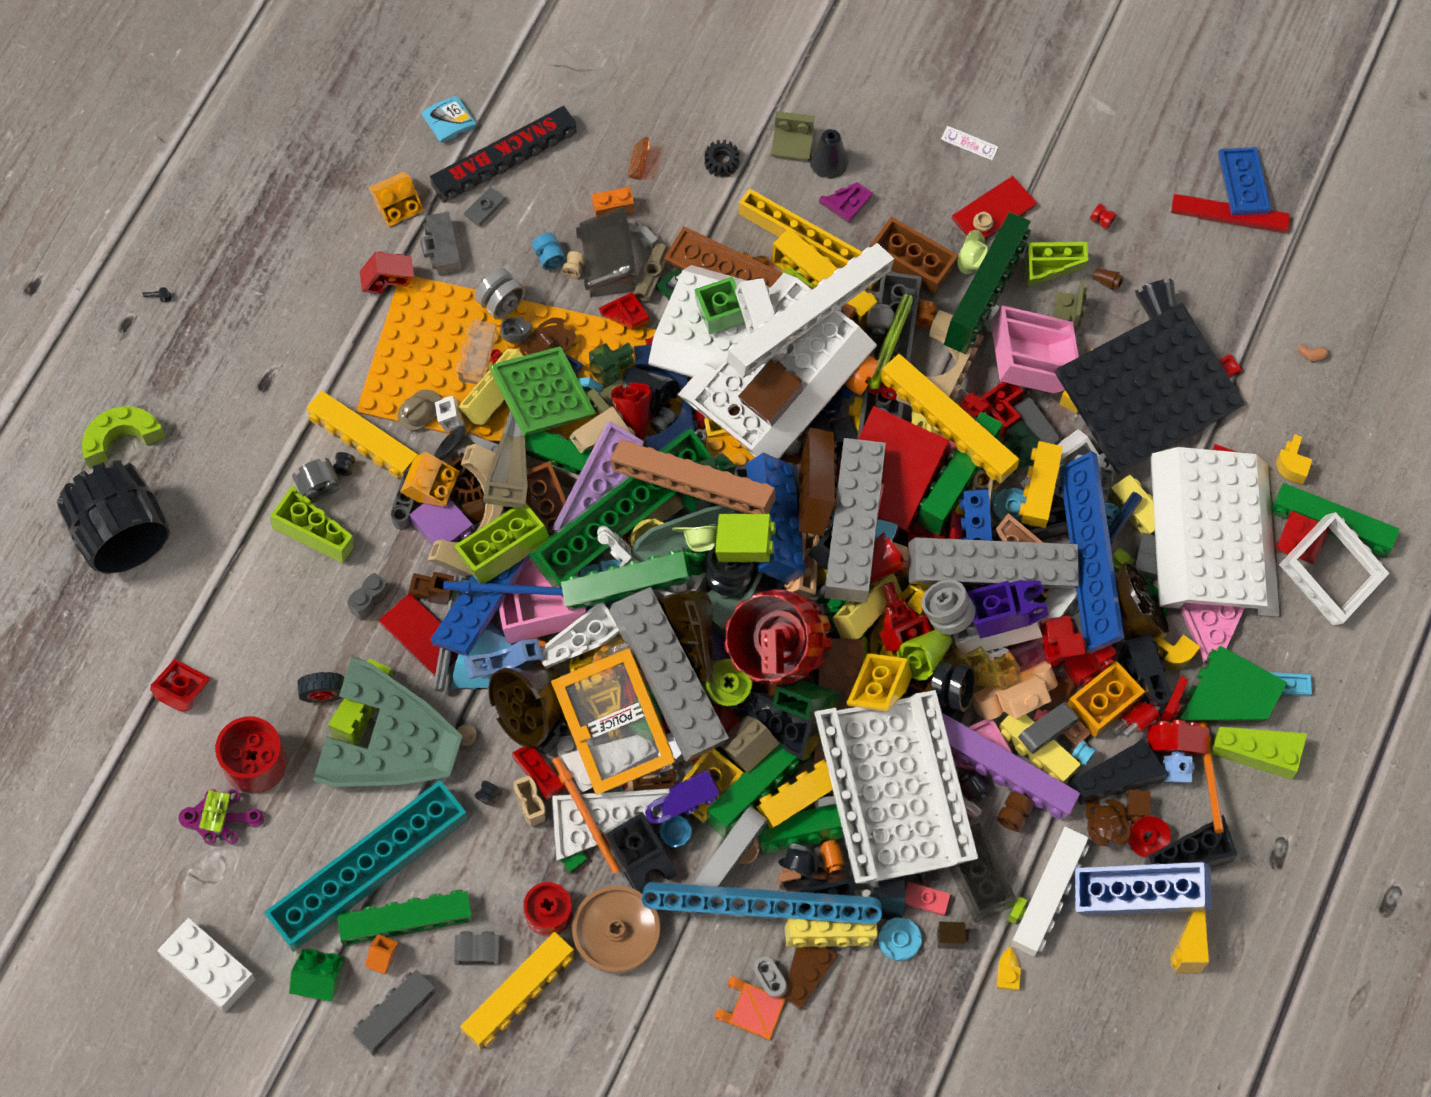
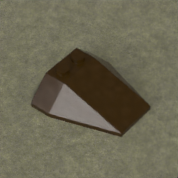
M688 590L657 597L698 680L704 682L713 681V627L710 597L706 592Z

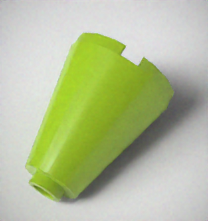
M933 630L908 640L898 649L897 657L908 659L913 679L926 680L933 674L952 644L951 635L941 634Z

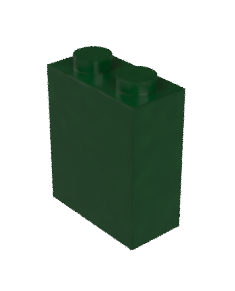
M724 454L697 462V464L708 465L713 469L723 472L727 471L733 475L737 466ZM683 494L681 503L692 513L705 508L719 506V504L687 494Z
M803 679L794 683L776 686L772 707L806 720H812L816 718L814 713L816 711L837 708L840 693Z

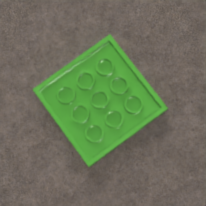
M561 346L494 363L489 367L523 436L592 418L596 414Z

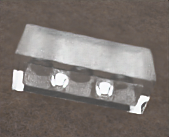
M472 320L471 327H467V342L461 348L462 360L461 362L458 361L456 366L459 381L477 385L486 375L491 359L490 353L494 348L497 337L496 324Z

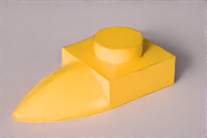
M855 397L854 404H850L848 416H852L856 437H858L863 398Z
M1008 947L999 960L996 989L1019 991L1021 968L1012 947Z

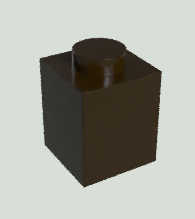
M939 921L937 926V948L964 949L965 944L969 943V929H965V922Z

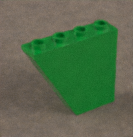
M1219 645L1215 650L1212 648L1206 658L1209 661L1206 668L1202 666L1197 675L1199 679L1197 685L1191 686L1187 693L1189 699L1186 704L1182 703L1178 715H1180L1178 720L1186 721V723L1264 722L1269 718L1287 682Z

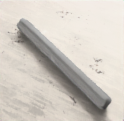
M454 577V582L464 580L463 577ZM459 590L451 591L447 613L460 595ZM441 647L433 684V690L443 692L445 689L451 651Z

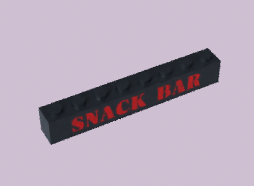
M563 105L430 175L431 186L443 203L448 200L451 201L459 194L472 190L476 185L489 181L493 176L506 172L510 167L523 163L527 158L538 155L544 149L555 146L561 140L572 137L577 133L576 122Z

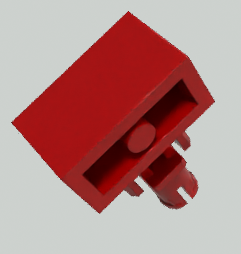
M888 582L881 586L887 601L886 606L883 608L886 614L884 618L885 629L880 631L886 651H896L900 649L904 642L931 632L926 615L917 616L914 610L907 606L905 599H899L894 582Z

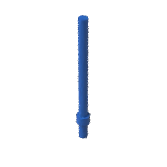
M461 580V582L444 581V590H459L460 593L478 591L563 596L562 587L470 583V580Z

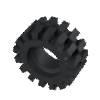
M716 140V144L711 142L710 146L706 147L704 153L706 170L709 169L710 174L714 172L715 177L721 174V178H724V174L727 177L730 176L731 172L734 174L739 166V150H737L736 145L732 147L733 143L729 141L726 144V140H723V143H720V140ZM724 154L729 157V161L719 163L714 158L717 155Z

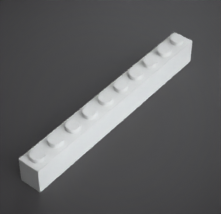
M878 243L871 248L867 247L857 258L853 257L845 267L838 268L828 279L824 278L813 290H807L802 298L792 301L784 311H778L770 321L763 322L753 333L749 332L741 342L731 345L728 349L726 362L743 378L890 272L894 258Z

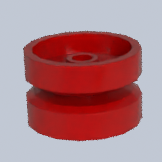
M542 882L533 886L527 892L524 899V914L529 928L536 934L551 936L554 932L556 934L562 933L569 926L572 919L571 899L568 892L561 885L553 882Z

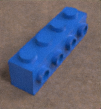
M989 490L964 491V497H960L961 510L965 509V517L961 518L962 530H966L967 538H963V540L992 541Z

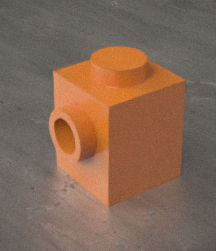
M378 934L369 948L364 967L385 975L393 962L398 942Z

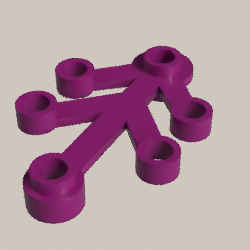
M231 789L227 792L230 795L233 793L237 794L235 799L230 798L228 808L241 799V795L236 789ZM207 791L205 798L194 808H184L180 812L178 819L184 828H194L207 845H212L217 840L215 833L199 828L208 794ZM251 809L247 813H226L224 822H247L249 826L256 828L263 824L264 816L259 809ZM188 814L193 815L191 820H186ZM252 814H258L255 820L250 819ZM223 824L221 834L224 836L226 843L229 845L236 844L238 841L237 833L229 830ZM208 835H213V839L210 841H207L206 837ZM229 835H235L232 841L228 840Z

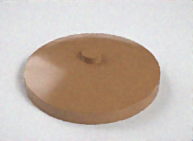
M608 886L594 891L581 902L574 915L572 935L578 953L590 966L606 973H625L640 967L652 956L659 942L660 922L656 909L646 908L642 904V893L625 886Z

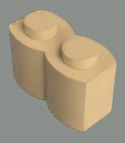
M526 776L514 781L515 796L520 806H522L523 816L527 824L532 827L545 822L544 804L537 795L533 779L530 776Z

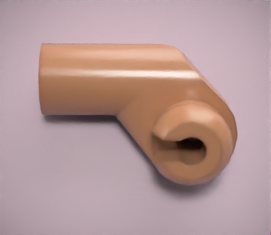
M1302 344L1297 350L1299 354L1310 362L1323 360L1328 355V350L1325 347L1310 349Z

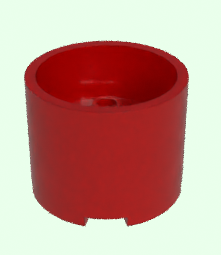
M253 716L235 719L228 723L217 737L215 744L217 761L226 779L235 789L241 792H258L259 794L272 789L283 778L287 764V755L276 729L266 720Z

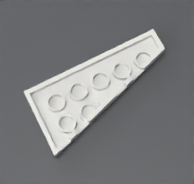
M669 789L580 795L600 832L603 833L637 812H643L648 820L645 811L650 803L670 792ZM571 795L552 796L556 862L596 846L597 843ZM655 806L651 810L654 816H662L663 812L660 807Z

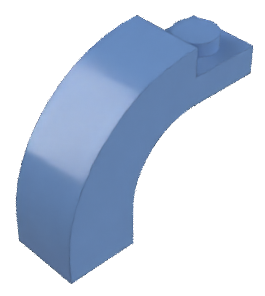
M537 638L519 641L508 648L496 652L467 656L463 660L469 679L480 677L485 679L490 678L496 671L502 668H525L542 660L543 656Z

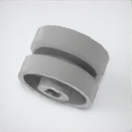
M499 268L490 273L481 282L475 292L474 299L483 308H487V312L494 319H502L513 312L520 304L525 295L526 288L518 280H513V276L505 268Z
M947 579L935 583L925 592L922 598L924 612L934 629L941 634L951 635L959 633L966 629L975 617L973 602L963 585L956 580Z

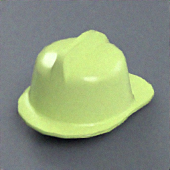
M973 230L968 234L958 255V268L963 274H971L978 270L988 252L984 237L979 230Z
M718 526L672 529L673 531L684 533L688 547L696 552L709 551L716 545Z

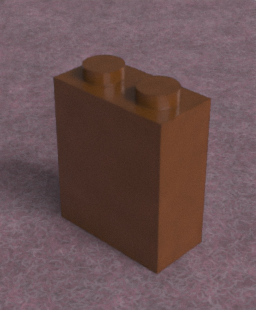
M770 359L738 395V398L742 404L772 427L803 392L804 388L801 384L802 380L796 374L790 375L786 372L787 368L781 362L777 361L775 363Z

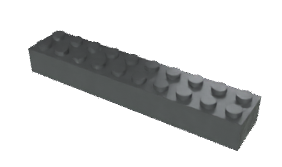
M888 272L881 277L877 304L889 305L890 309L894 312V316L904 294L913 296L911 308L890 361L900 354L910 362L922 276ZM885 331V334L882 335L873 333L872 340L877 346L870 355L876 359L879 356L888 331ZM864 390L858 437L873 406L902 418L904 403L896 399L891 400L882 397V393L879 392L876 395Z

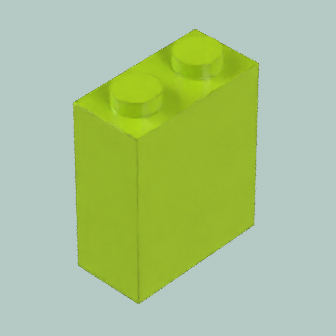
M719 514L715 550L718 561L770 562V554L774 553V542L771 539L772 535H775L776 525L775 522H772L770 514Z

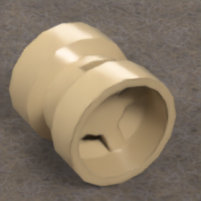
M570 251L567 254V263L563 265L562 272L570 278L577 279L582 274L581 268L586 263V257L579 252Z

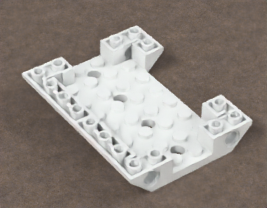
M783 273L769 289V298L771 304H774L777 313L788 308L792 301L802 298L805 292L811 288L798 278ZM836 310L792 342L790 345L794 347L793 351L786 354L782 361L779 362L787 368L786 372L790 375L794 373L802 380L801 384L804 390L772 427L742 404L738 398V395L765 364H762L744 378L726 362L727 358L717 370L704 364L678 396L708 420H713L733 436L739 445L754 457L764 452L780 459L877 345L856 323L839 310ZM734 406L740 408V412L736 416L729 414V410Z

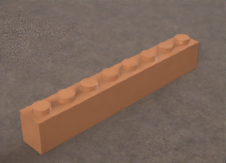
M620 440L610 458L612 471L747 514H769L776 500L774 487L766 483L761 484L747 477L742 478L727 471L723 472L713 469L708 465H700L689 459H681L670 453L665 454L651 447L646 448L637 445L632 441Z

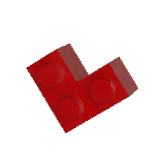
M383 251L374 252L359 271L362 292L381 294L387 285L407 287L414 278L412 256L389 254Z
M1001 382L980 397L992 406L988 416L1003 423L1000 432L1002 438L1019 425L1021 416L1012 405L1021 401L1023 390L1019 385Z
M1070 615L1049 618L1039 622L1047 663L1068 661L1085 654V639L1082 638L1081 633L1074 634L1075 626L1073 621H1071Z
M1112 644L1091 654L1085 651L1084 655L1065 661L1062 668L1069 678L1075 682L1076 688L1082 684L1086 686L1095 676L1101 674L1115 662L1114 659L1117 651Z
M1173 720L1172 724L1168 721H1157V725L1148 726L1147 744L1152 751L1160 753L1185 752L1186 754H1208L1209 728L1200 727V723H1187L1185 725L1186 721Z

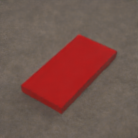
M1012 175L953 214L951 219L968 236L971 231L977 230L973 224L974 217L981 212L990 214L993 219L991 229L980 231L984 240L1000 230L1009 212L1021 217L1036 207L1037 202Z
M407 594L379 619V623L435 677L440 647L433 645L430 640L441 623L412 595ZM451 651L449 666L457 660L459 653Z

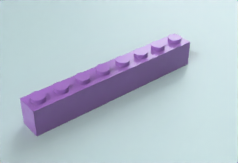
M941 712L951 753L958 762L974 767L977 773L991 777L996 784L1006 786L1012 792L1025 795L1034 802L1035 807L1046 809L1054 818L1065 819L1070 814L1080 795L1078 791Z

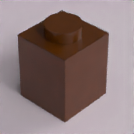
M1128 791L1126 795L1127 821L1134 823L1139 818L1150 816L1151 791Z

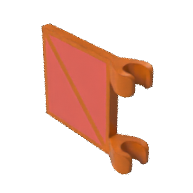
M731 976L727 986L741 991L733 1013L730 1014L725 1010L718 1009L714 1018L770 1040L785 999L782 997L772 998L765 990Z

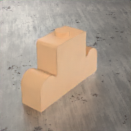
M1042 659L974 693L972 703L976 714L985 720L997 718L1002 712H1006L1016 719L1049 703L1051 698L1048 691L1056 688L1058 683L1051 664Z

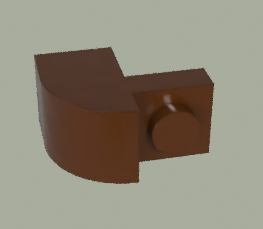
M433 572L432 577L413 573L408 595L429 599L430 603H447L452 590H444V581L454 582V576L439 572Z

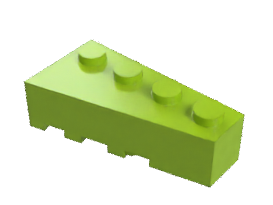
M293 485L270 515L272 529L342 564L354 548L352 535L337 522L328 518L324 511L315 507L306 496L302 497Z
M368 658L367 662L373 664L391 678L393 677L392 668ZM344 698L328 723L332 738L358 745L376 707Z
M1219 727L1213 739L1211 754L1292 780L1298 771L1307 733Z

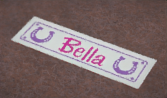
M947 126L941 138L943 141L990 160L993 159L998 149L996 145Z

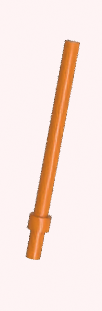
M1199 722L1200 727L1207 728L1206 722ZM1209 735L1208 754H1203L1214 830L1215 833H1222L1224 830L1210 748L1212 740Z
M560 756L554 758L552 762L559 773L558 777L561 783L567 787L612 873L615 874L621 871L577 790L570 770L567 771Z

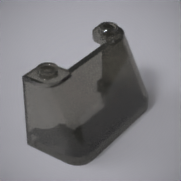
M626 207L616 208L580 222L579 227H575L577 239H581L587 270L584 286L585 290H589L590 297L634 292L637 287V274Z

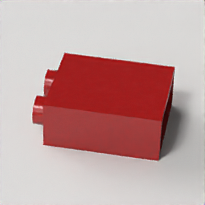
M873 406L857 440L886 443L881 483L885 484L878 519L897 524L898 528L893 538L895 540L899 531L908 535L911 532L918 518L919 505L924 497H928L929 489L936 480L951 448V444L944 437Z

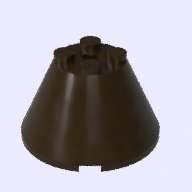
M1128 561L1123 563L1115 574L1124 633L1123 640L1142 636H1151L1152 638L1168 636L1170 628L1162 607H1159L1156 595L1151 596L1145 587L1148 582L1132 563Z
M502 668L496 671L490 678L488 687L491 707L495 706L499 715L496 719L504 732L514 742L523 747L530 748L541 745L563 713L551 683L552 680L559 678L560 675L553 668ZM570 685L565 687L567 693L570 691Z

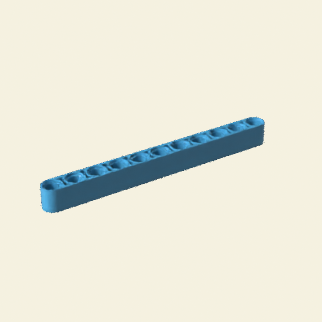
M652 882L646 884L641 898L642 904L646 908L865 924H875L882 916L881 902L874 897ZM654 893L657 897L652 899L647 894ZM675 894L679 899L672 900L669 898V895ZM698 896L701 900L693 901L690 897ZM719 897L723 902L716 903L713 901V898ZM742 899L745 903L737 904L734 900ZM759 900H763L767 904L765 906H760L756 902ZM787 902L789 906L781 907L778 903ZM808 903L811 907L804 909L800 905ZM824 905H831L833 909L825 910L822 907ZM847 906H852L855 908V910L852 912H848L844 908ZM868 908H875L877 912L868 913L866 910Z

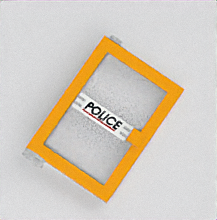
M628 642L608 649L609 657L551 681L596 795L660 769L661 773L673 768L672 764L676 762Z

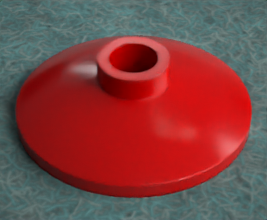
M1144 816L1139 818L1130 827L1129 846L1137 855L1147 858L1148 855L1170 843V829L1165 821L1159 817ZM1147 831L1151 832L1149 837H1144Z

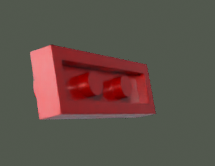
M533 746L530 748L522 747L512 752V758L524 773L533 779L536 788L546 800L565 790L564 784L561 783L558 776Z

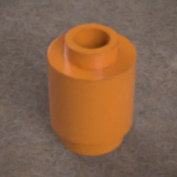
M837 840L822 843L820 845V854L825 871L830 873L843 871L842 868L846 864L841 845L837 843Z

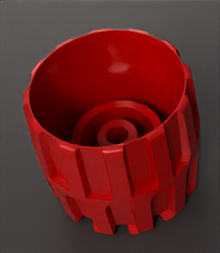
M769 590L753 595V598L741 601L735 607L732 617L727 619L725 626L727 630L726 641L724 642L725 650L729 652L733 661L732 665L736 670L744 672L752 681L775 685L800 681L809 677L808 673L814 669H819L826 661L822 658L824 651L830 650L832 638L826 635V631L830 630V622L827 615L819 614L821 608L814 600L796 592ZM783 629L785 634L783 642L784 673H762L761 630Z

